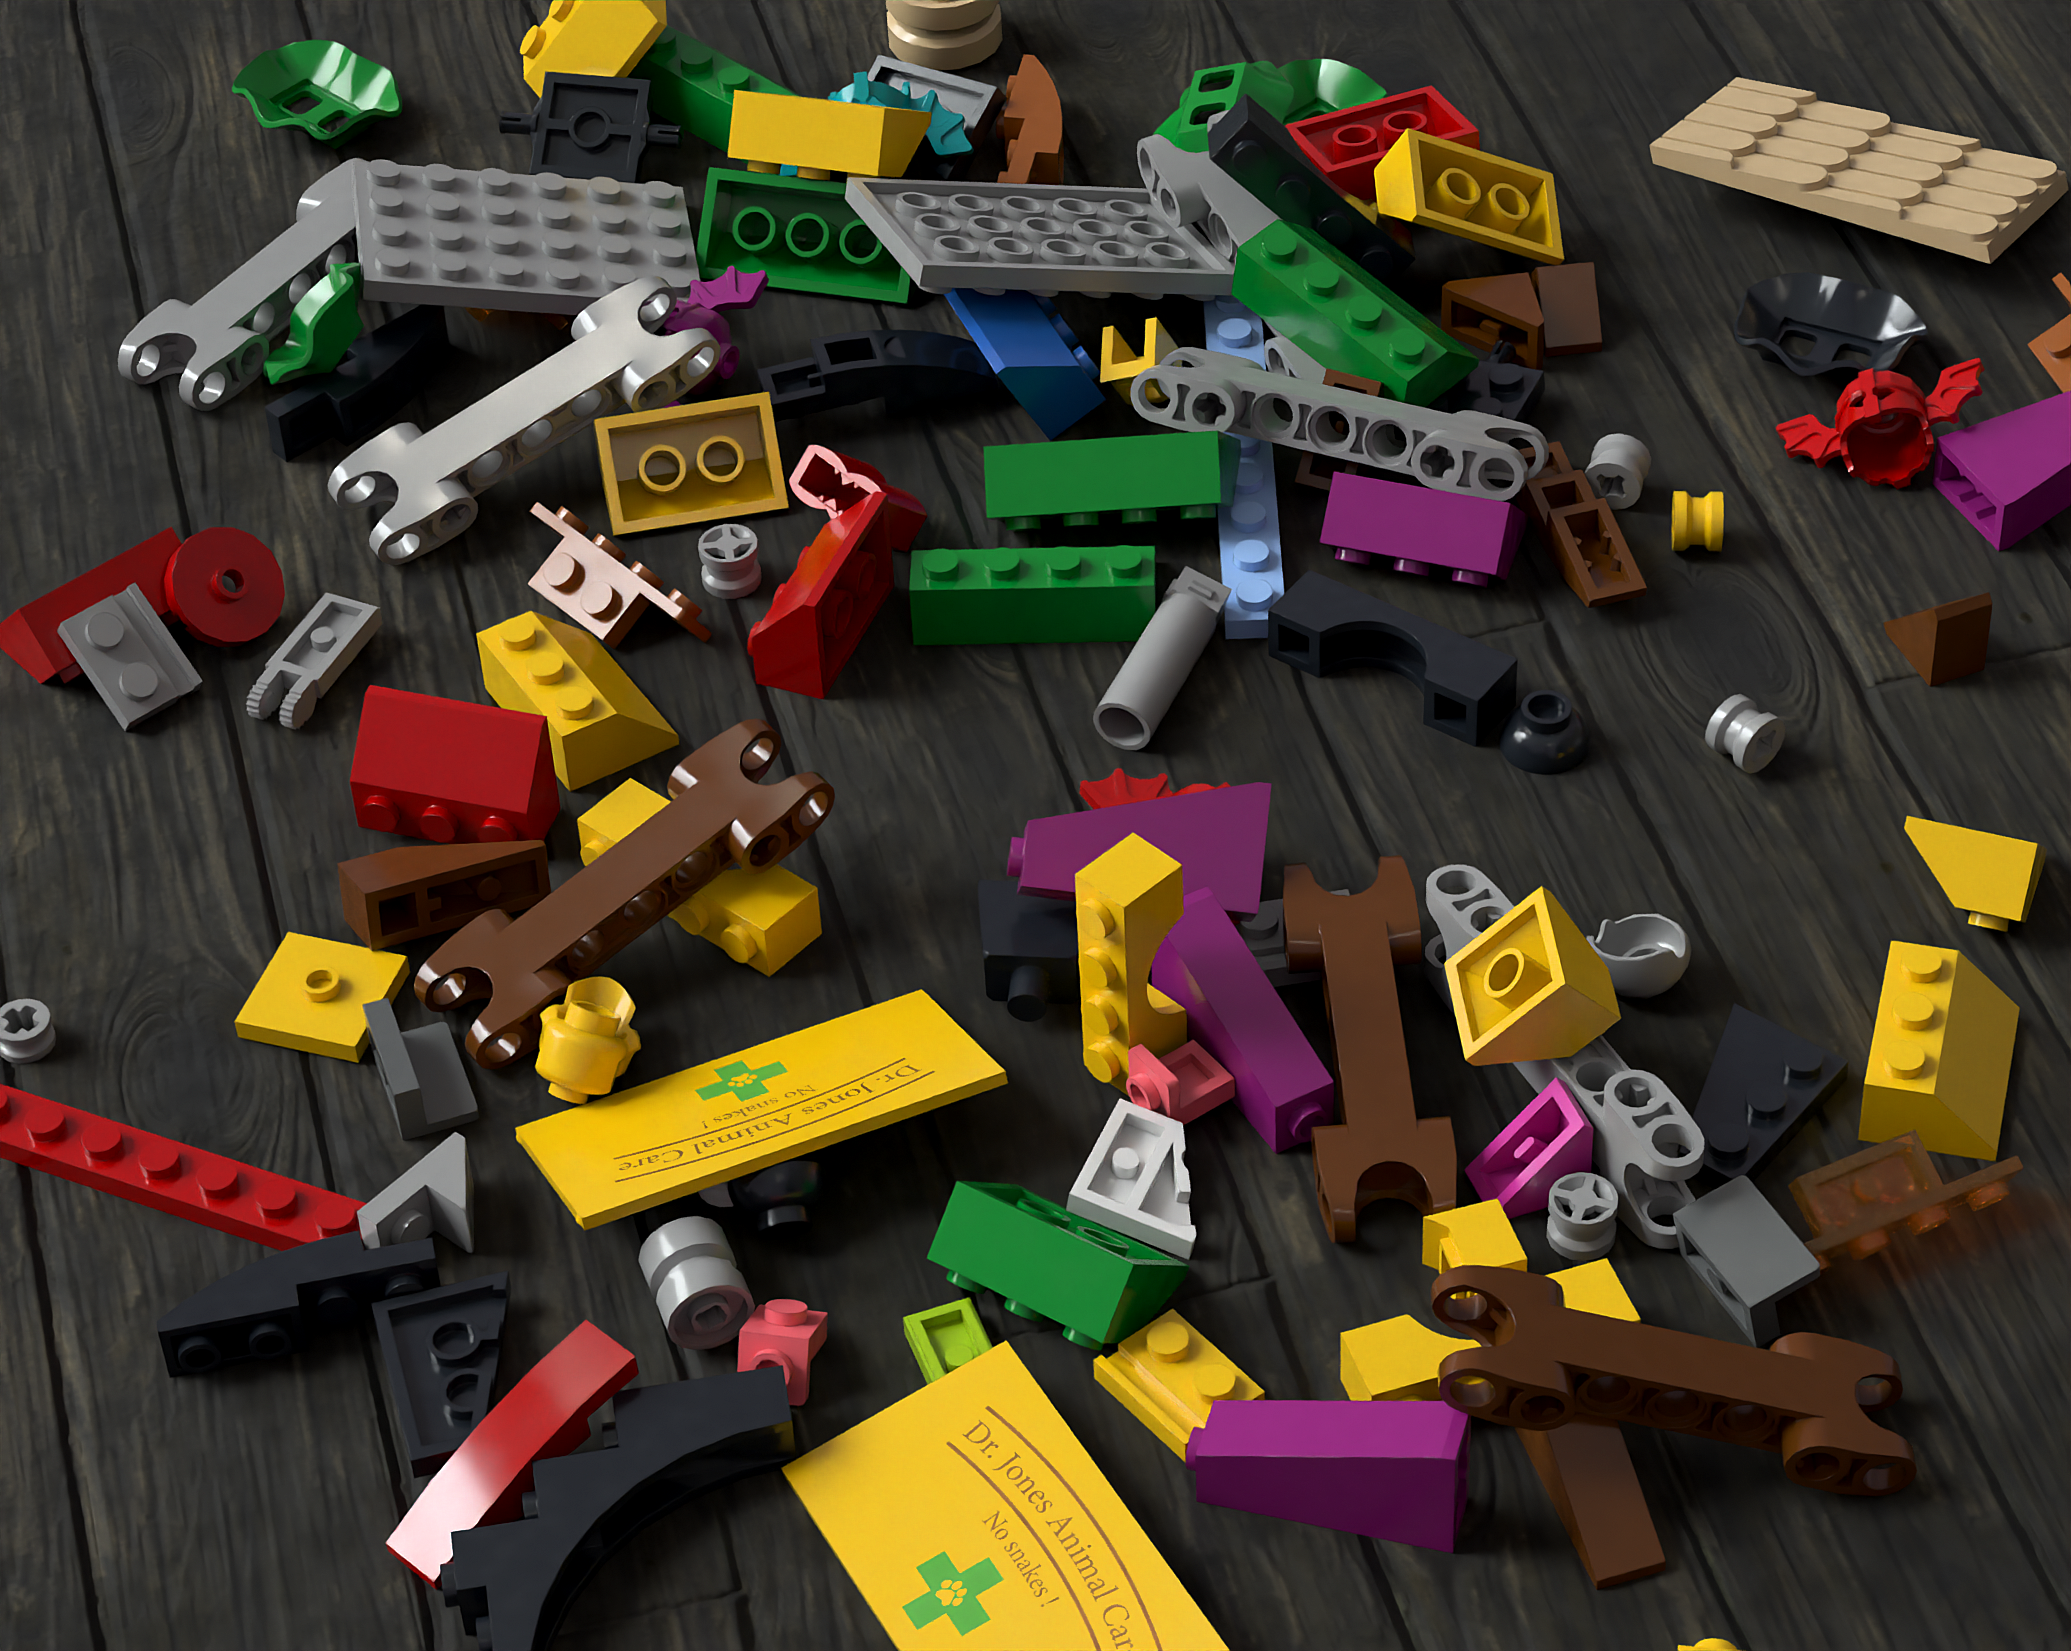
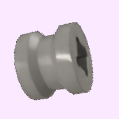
M1611 434L1600 439L1592 452L1591 463L1584 473L1595 498H1605L1610 509L1614 510L1625 509L1635 504L1642 492L1643 480L1650 470L1651 456L1644 444L1632 436Z
M723 524L709 529L699 539V557L704 564L701 572L702 584L711 595L723 599H736L747 596L760 585L761 567L756 559L759 550L758 539L755 533L748 527L738 524Z
M1737 694L1725 700L1717 708L1707 726L1705 741L1707 746L1722 755L1730 753L1733 755L1735 765L1742 770L1754 773L1767 766L1775 757L1784 740L1786 726L1783 720L1772 713H1759L1757 705L1753 700L1745 695Z
M1577 1172L1565 1175L1553 1184L1549 1192L1548 1210L1550 1216L1548 1217L1547 1239L1550 1246L1557 1253L1572 1260L1587 1261L1599 1258L1610 1251L1615 1243L1616 1222L1614 1219L1617 1216L1618 1194L1609 1181L1593 1173Z

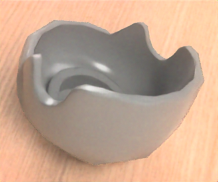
M1634 914L1617 922L1605 919L1601 923L1596 941L1594 936L1586 937L1587 941L1609 969L1614 991L1626 998L1648 999L1671 988L1688 967L1692 951L1690 939L1682 927L1660 914Z

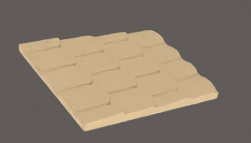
M1736 77L1727 84L1728 87H1723L1709 98L1706 103L1700 105L1687 115L1684 120H1681L1662 135V138L1659 137L1649 145L1653 164L1991 264L2069 190L2065 171L2057 170L2056 164L2051 161L1982 148L1980 139L1893 123L1890 121V117L1884 113L1817 100L1816 92Z

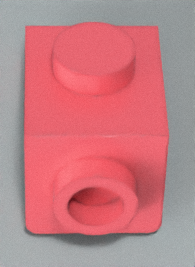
M1194 1039L1159 1059L1151 1054L1142 1044L1128 1050L1129 1078L1126 1081V1088L1133 1104L1183 1123V1126L1235 1097V1078Z
M791 1299L771 1300L765 1305H759L739 1331L737 1372L783 1365L789 1405H803L809 1397L810 1362L827 1338L828 1313L807 1310L805 1303Z

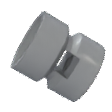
M699 1216L679 1218L662 1225L650 1234L642 1245L638 1260L653 1298L656 1299V1304L668 1334L674 1343L681 1348L703 1350L727 1343L739 1335L740 1329L753 1314L755 1305L742 1273L736 1269L737 1264L733 1252L720 1225L712 1219Z

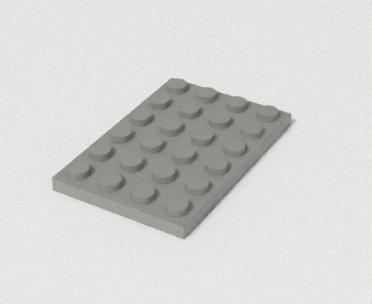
M383 159L371 162L354 161L352 191L359 263H361L362 300L579 315L589 305L612 291L646 276L664 278L676 292L677 299L685 302L688 301L691 294L690 282L694 279L700 281L683 187L672 186L661 181H651L646 184L625 183L608 177H595L591 180L563 178L558 174L547 172L537 175L511 174L496 168L473 171L453 169L443 164H430L426 167L398 165ZM659 294L651 297L642 307L654 302Z
M848 177L844 199L910 275L918 287L927 292L946 294L951 292L952 288H973L975 291L987 295H1002L1006 289L1027 290L1038 296L1053 297L1058 295L1059 291H1079L1086 296L1094 298H1108L1112 292L1132 293L1137 297L1150 300L1161 299L1164 294H1183L1188 298L1199 301L1214 300L1215 295L1233 296L1231 291L1235 268L1192 224L1176 229L1171 227L1145 188Z

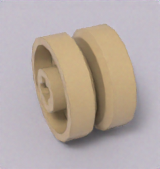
M886 0L889 48L898 59L904 62L937 71L961 69L980 63L995 53L1002 41L1001 11L998 4L1000 0Z

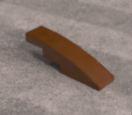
M1560 441L1548 443L1549 458L1545 467L1536 476L1526 480L1524 487L1515 494L1522 511L1529 515L1528 522L1542 547L1567 584L1588 608L1645 596L1647 591L1646 584L1606 499L1595 498L1582 469L1573 471ZM1534 447L1518 450L1524 456L1527 466H1533L1536 460ZM1508 481L1510 486H1512L1513 481Z

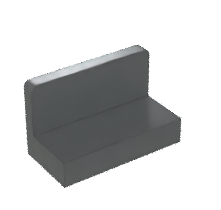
M388 998L362 1004L371 1051L403 1141L469 1123L479 1118L477 1103L447 1023L438 1022L400 1033Z
M1741 1175L1673 1213L1681 1255L1753 1345L1758 1348L1781 1335L1775 1302L1820 1276V1267L1818 1261L1747 1176Z

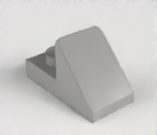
M457 1132L453 1133L357 1211L365 1250L426 1239L435 1230L468 1253L474 1252V1185L466 1140Z

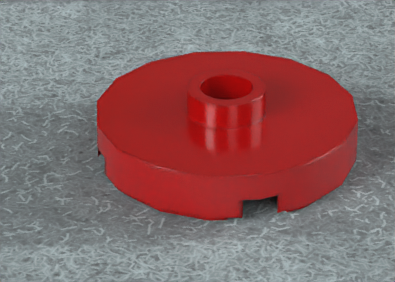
M209 527L186 539L170 557L164 577L167 604L173 615H179L181 621L188 626L185 630L194 638L216 647L241 646L267 632L280 616L285 597L282 570L271 550L254 535L234 527ZM222 576H227L233 580L236 588L235 593L225 589L222 584Z

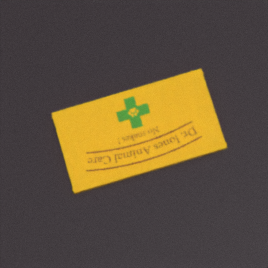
M921 989L516 1127L515 1131L517 1142L527 1151L573 1214L577 1224L586 1231L1007 1084L1008 1081L1005 1069L988 1055Z
M1007 1341L993 1347L781 1468L791 1488L898 1651H1230Z

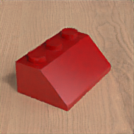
M1432 85L1284 125L1288 128L1291 136L1304 154L1331 181L1359 199L1367 200L1371 198L1376 203L1374 169L1407 128L1480 151L1479 130Z
M873 492L826 523L812 545L803 548L796 570L786 584L782 583L779 585L774 595L772 607L762 622L757 621L750 631L747 649L749 656L754 658L756 684L819 699L825 698L895 586L887 493Z
M172 526L19 608L0 623V648L40 684L58 674L65 684L85 672L57 630L63 621L111 595L114 597L126 590L127 586L136 583L166 628L180 621L179 615L174 616L167 604L164 584L169 559L182 545Z
M374 685L368 687L364 697L350 776V786L358 827L448 844L527 840L544 841L561 809L547 716Z

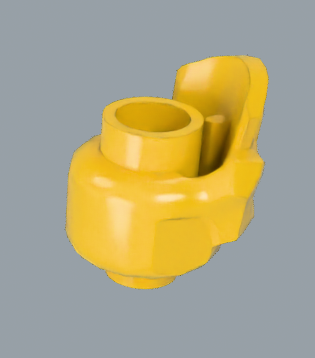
M601 976L574 982L568 986L564 1004L548 1006L540 1014L542 1031L539 1040L540 1052L535 1068L543 1078L551 1082L548 1092L553 1096L573 1103L586 1104L589 1094L604 1095L610 1093L615 1078L625 1073L632 1056L641 1049L640 1037L637 1031L629 1026L636 1007L629 993L619 982L612 978Z

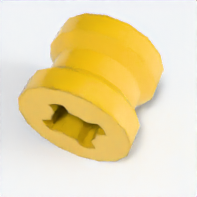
M1686 491L1673 492L1672 551H1685L1690 545H1703L1709 552L1722 551L1723 492H1710L1704 498L1691 497Z

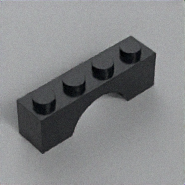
M1246 93L1207 133L1209 159L1282 220L1311 228L1387 288L1416 260L1412 234L1394 217L1378 213L1377 203L1371 198L1367 200L1359 199L1331 181L1304 154L1291 136L1288 128Z
M1308 570L1268 609V655L1317 678L1354 667H1375L1398 673L1413 682L1423 694L1424 725L1474 747H1477L1516 706L1518 659L1314 571Z

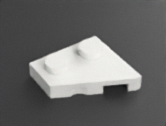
M1120 1098L1069 1193L1066 1211L1189 1260L1196 1239L1195 1225H1191L1188 1203L1191 1188L1189 1171L1184 1166L1183 1161L1186 1150L1183 1123Z

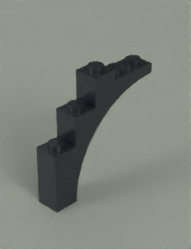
M783 1365L618 1391L612 1396L615 1421L601 1423L605 1450L532 1461L535 1491L522 1493L525 1520L450 1532L453 1562L440 1564L443 1596L446 1608L460 1606L465 1636L477 1634L479 1651H550L577 1598L602 1566L642 1530L690 1500L745 1478L779 1471L782 1467L796 1460L792 1417Z

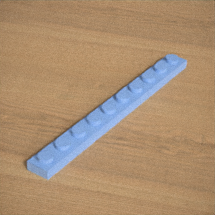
M1215 295L1214 300L1203 301L1206 350L1250 359L1258 363L1266 371L1262 318L1234 296ZM1225 431L1223 433L1241 440V456L1233 507L1217 508L1222 584L1232 589L1224 607L1225 638H1268V609L1284 595L1272 442Z

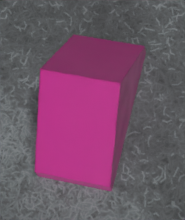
M1556 1077L1464 1171L1482 1202L1498 1198L1508 1219L1547 1208L1550 1189L1557 1180L1572 1173H1591L1593 1127L1565 1081Z

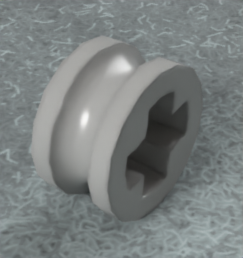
M17 999L6 1003L0 1008V1056L9 1062L21 1064L40 1060L50 1053L55 1046L56 1034L46 1005L33 999Z

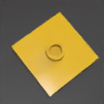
M288 932L234 1021L237 1035L243 1039L358 1063L370 1043L362 1004L388 998L390 1005H392L410 973L408 958L400 954L380 950L371 951L369 948Z

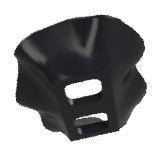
M1809 272L1782 274L1762 280L1749 287L1743 296L1734 324L1735 340L1743 347L1757 350L1762 360L1788 366L1800 376L1821 374L1849 382L1857 379L1859 372L1874 368L1875 371H1892L1908 348L1925 342L1929 337L1922 318L1895 294L1859 283ZM1790 336L1816 343L1811 353L1807 356L1791 354L1780 346L1783 340ZM1842 350H1850L1871 357L1866 367L1854 360L1834 361Z

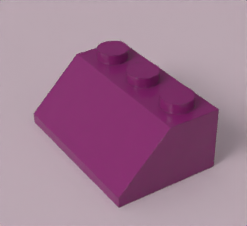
M1334 472L1320 543L1331 549H1336L1335 560L1370 566L1372 556L1394 560L1393 570L1397 572L1428 577L1430 567L1452 570L1451 581L1487 588L1489 577L1506 580L1526 530L1529 515L1508 502Z

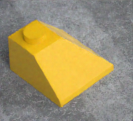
M1911 816L1906 817L1905 831L1954 907L1970 911L1968 924L2007 932L2009 920L2026 922L2047 852L2045 847L2033 842Z
M1543 886L1534 891L1444 963L1465 1061L1474 1066L1571 1057L1621 1019L1609 969L1554 895Z

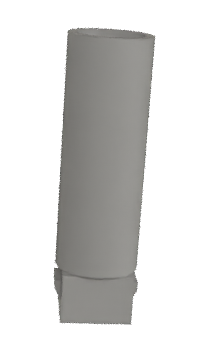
M1185 566L1179 578H1175L1172 581L1160 606L1094 711L1093 722L1103 739L1113 746L1124 750H1138L1145 747L1213 636L1232 589Z

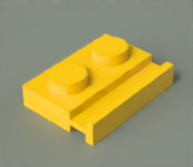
M1174 1309L1166 1312L1118 1344V1351L1107 1359L1100 1355L1093 1360L1094 1378L1184 1462H1186V1452L1191 1432L1195 1426L1205 1428L1214 1400H1265V1391Z

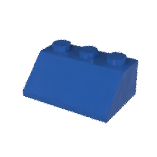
M952 288L951 292L944 294L995 373L1050 441L1106 400L1093 379L1101 374L1096 364L1082 346H1079L1074 351L1071 349L1079 340L1062 316L1058 313L1053 318L1049 317L1051 313L1057 310L1049 297L1038 296L1027 290L1006 289L1002 295H987L977 292L973 288Z

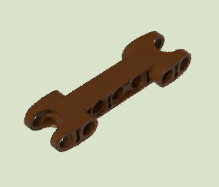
M755 718L740 722L706 742L674 769L667 785L668 794L674 799L517 920H514L505 910L493 909L479 915L451 936L420 968L414 983L415 995L431 1012L438 1013L461 1007L472 1000L491 999L466 1036V1052L478 1065L485 1069L491 1070L509 1065L539 1047L542 1031L540 1014L548 1006L564 1004L569 985L586 978L735 862L746 873L755 875L772 868L797 849L828 817L835 800L834 788L819 773L813 771L791 776L780 783L770 785L758 784L779 754L781 738L765 720ZM760 739L759 743L756 745L755 748L745 753L746 749L753 742ZM814 794L810 802L803 807L807 799ZM449 976L448 980L444 983V985L441 986L439 989L435 990L438 983L445 977ZM503 1035L496 1044L487 1048L491 1041Z
M1401 855L1379 857L1378 877L1373 885L1362 893L1349 896L1335 895L1320 887L1315 882L1306 862L1285 864L1283 945L1288 974L1321 973L1342 1124L1312 1127L1311 1130L1317 1200L1329 1239L1332 1243L1355 1242L1357 1216L1365 1206L1383 1198L1401 1199L1411 1203L1421 1212L1423 1217L1456 1209L1457 1154L1451 1119L1449 1116L1416 1119L1393 966L1421 964L1422 960L1421 930L1415 889L1405 861Z
M1462 1265L1440 1274L1432 1284L1431 1301L1434 1315L1453 1330L1467 1334L1481 1345V1347L1459 1350L1446 1356L1438 1367V1390L1441 1399L1449 1407L1497 1424L1534 1431H1547L1567 1424L1574 1417L1576 1411L1780 1453L1783 1456L1786 1476L1793 1483L1838 1494L1884 1496L1905 1488L1916 1476L1917 1466L1912 1445L1895 1432L1878 1426L1865 1415L1867 1412L1883 1410L1893 1405L1901 1398L1903 1392L1899 1364L1892 1356L1882 1351L1849 1340L1808 1332L1788 1334L1778 1339L1770 1347V1350H1764L1566 1308L1563 1288L1556 1280L1544 1275L1511 1268ZM1459 1292L1477 1293L1473 1297L1466 1299L1448 1298ZM1465 1376L1485 1379L1481 1383L1472 1385L1461 1384L1455 1380ZM1865 1378L1884 1379L1882 1383L1877 1385L1865 1386L1858 1384L1860 1380ZM1885 1463L1896 1464L1885 1469H1872Z

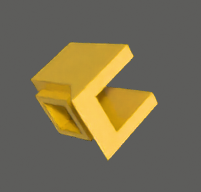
M1157 317L1146 319L1144 356L1140 357L1135 356L1114 326L1103 328L1100 383L1110 381L1127 405L1133 406L1130 389L1134 379L1142 371L1159 365L1169 353L1179 349ZM1176 360L1172 366L1182 367V360ZM1150 378L1147 380L1144 389L1145 396L1150 403H1161L1169 399L1161 391L1157 379Z
M1498 1198L1423 1217L1422 1264L1439 1270L1440 1274L1462 1265L1503 1267L1527 1272V1257ZM1459 1292L1450 1297L1452 1299H1466L1473 1297L1477 1293Z

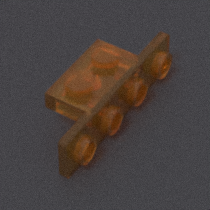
M1914 1129L1799 1176L1788 1187L1815 1238L1803 1244L1818 1261L1821 1275L1832 1268L1829 1259L1850 1251L1854 1260L1865 1258L1891 1244L1892 1240L1889 1234L1909 1226L1912 1234L1916 1236L1938 1227L1951 1218L1948 1211L1951 1208L1968 1202L1972 1211H1977L1994 1204L2010 1194L2006 1184L2021 1172L2024 1167L2017 1155L1943 1185Z

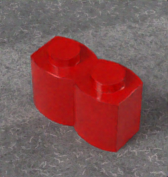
M809 445L789 479L793 492L803 503L827 512L831 520L875 491L887 493L891 546L894 551L907 552L927 518L923 505L915 496L905 490L888 485L883 475L874 466L822 446Z

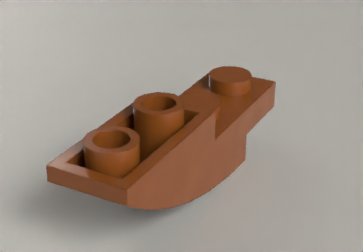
M1024 54L1017 75H1010L1008 78L1006 90L1007 107H1002L996 119L997 139H1005V156L1008 172L1000 171L997 183L1063 185L1064 144L1060 100L1055 85L1044 66L1035 55Z

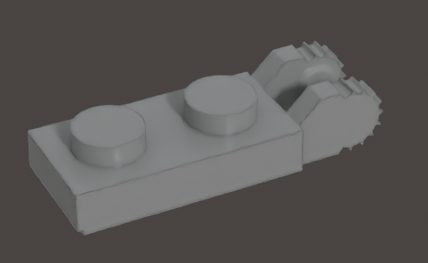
M326 592L265 664L266 670L259 677L256 685H253L249 696H247L246 710L249 712L248 715L262 720L267 719L268 716H271V712L275 711L280 705L284 688L290 690L289 694L282 700L279 720L285 727L295 730L296 728L300 729V726L304 725V721H307L313 714L317 697L322 698L383 624L380 607Z

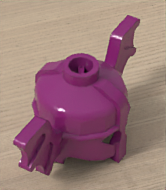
M729 266L723 276L716 280L708 282L692 280L690 282L691 294L688 301L685 302L677 299L673 312L661 326L666 329L664 336L673 335L683 330L703 328L711 333L721 349L719 360L714 369L685 394L698 396L709 392L716 384L721 385L725 379L730 378L735 373L740 358L739 349L737 346L732 345L728 321L718 313L730 309L753 308L769 282V278L764 270L748 274L738 271L734 266ZM701 348L700 350H698V351L691 357V359H693L694 357H696V356L700 353V351L702 350V348ZM674 400L663 408L680 406L681 404Z

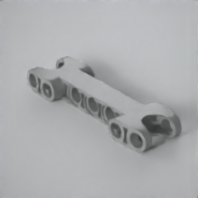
M1229 110L1209 117L1207 122L1208 132ZM1159 134L1138 141L1137 158L1141 176L1152 201L1166 222L1176 229L1197 221L1213 246L1234 268L1237 248L1275 220H1282L1209 159V151L1199 153L1186 152L1175 147L1168 139ZM1266 322L1275 338L1267 340L1264 345L1265 361L1269 372L1322 384L1326 369Z
M360 158L350 159L311 185L303 193L296 211L297 222L192 306L177 299H169L144 317L126 336L119 350L118 369L121 376L137 384H148L167 375L183 373L179 384L181 400L186 405L200 411H210L217 408L256 380L263 372L264 362L269 356L268 342L290 325V316L295 306L312 287L330 273L329 265L359 263L352 172L354 161H368ZM142 351L141 359L137 365L138 357ZM203 382L204 385H205V388H204V390L199 394V388H200L201 383Z
M646 276L612 291L580 312L571 328V334L575 342L423 435L415 424L407 422L397 424L366 442L335 468L328 483L329 493L336 503L346 510L365 508L379 502H394L393 508L382 517L371 532L369 544L383 563L398 565L411 561L443 545L462 533L473 523L478 513V503L473 497L594 423V419L606 416L625 403L630 406L634 413L661 409L684 395L714 369L721 354L720 345L711 333L703 328L683 330L668 336L654 335L653 333L663 325L673 312L677 303V294L662 277ZM659 294L654 302L642 307L651 297ZM702 348L700 353L696 357L691 359V357ZM361 477L355 486L346 490L350 483ZM405 534L398 542L388 545L396 537Z
M1181 347L1172 351L1159 365L1142 371L1134 379L1130 389L1134 409L1141 417L1151 422L1189 432L1226 431L1413 475L1423 485L1435 490L1497 501H1505L1517 494L1524 487L1526 480L1536 476L1545 467L1549 458V446L1544 435L1538 429L1528 424L1477 411L1462 410L1449 414L1267 372L1258 363L1250 359L1194 347ZM1176 360H1185L1194 367L1187 368L1172 365ZM1148 379H1157L1161 391L1170 398L1167 408H1157L1147 400L1144 387ZM1274 398H1280L1290 405L1293 412L1292 422L1280 419L1273 408ZM1330 411L1339 412L1347 419L1350 430L1349 435L1340 434L1332 428L1329 421ZM1386 424H1393L1404 432L1407 443L1406 448L1396 447L1388 440L1385 434ZM1523 438L1533 445L1536 452V460L1533 466L1528 467L1524 456L1508 444L1510 439ZM1487 479H1503L1513 481V484L1507 488H1498Z
M1467 865L1441 867L1430 874L1426 884V904L1441 934L1431 939L1425 947V973L1431 985L1454 1016L1455 1012L1445 965L1439 962L1438 959L1446 955V961L1514 908L1512 903L1490 879L1475 867ZM1461 886L1470 891L1460 895H1451L1441 890L1446 887ZM1602 1035L1596 1037L1571 1057L1513 1062L1538 1094L1556 1077L1565 1081L1593 1127L1592 1160L1600 1169L1599 1176L1609 1181L1618 1194L1617 1216L1647 1245L1659 1249L1679 1247L1675 1226H1661L1654 1223L1651 1219L1659 1215H1673L1676 1211L1696 1201L1685 1180L1697 1174L1703 1165L1704 1137L1686 1109L1663 1081L1652 1073L1643 1070H1631ZM1679 1144L1690 1150V1153L1678 1158L1677 1150Z

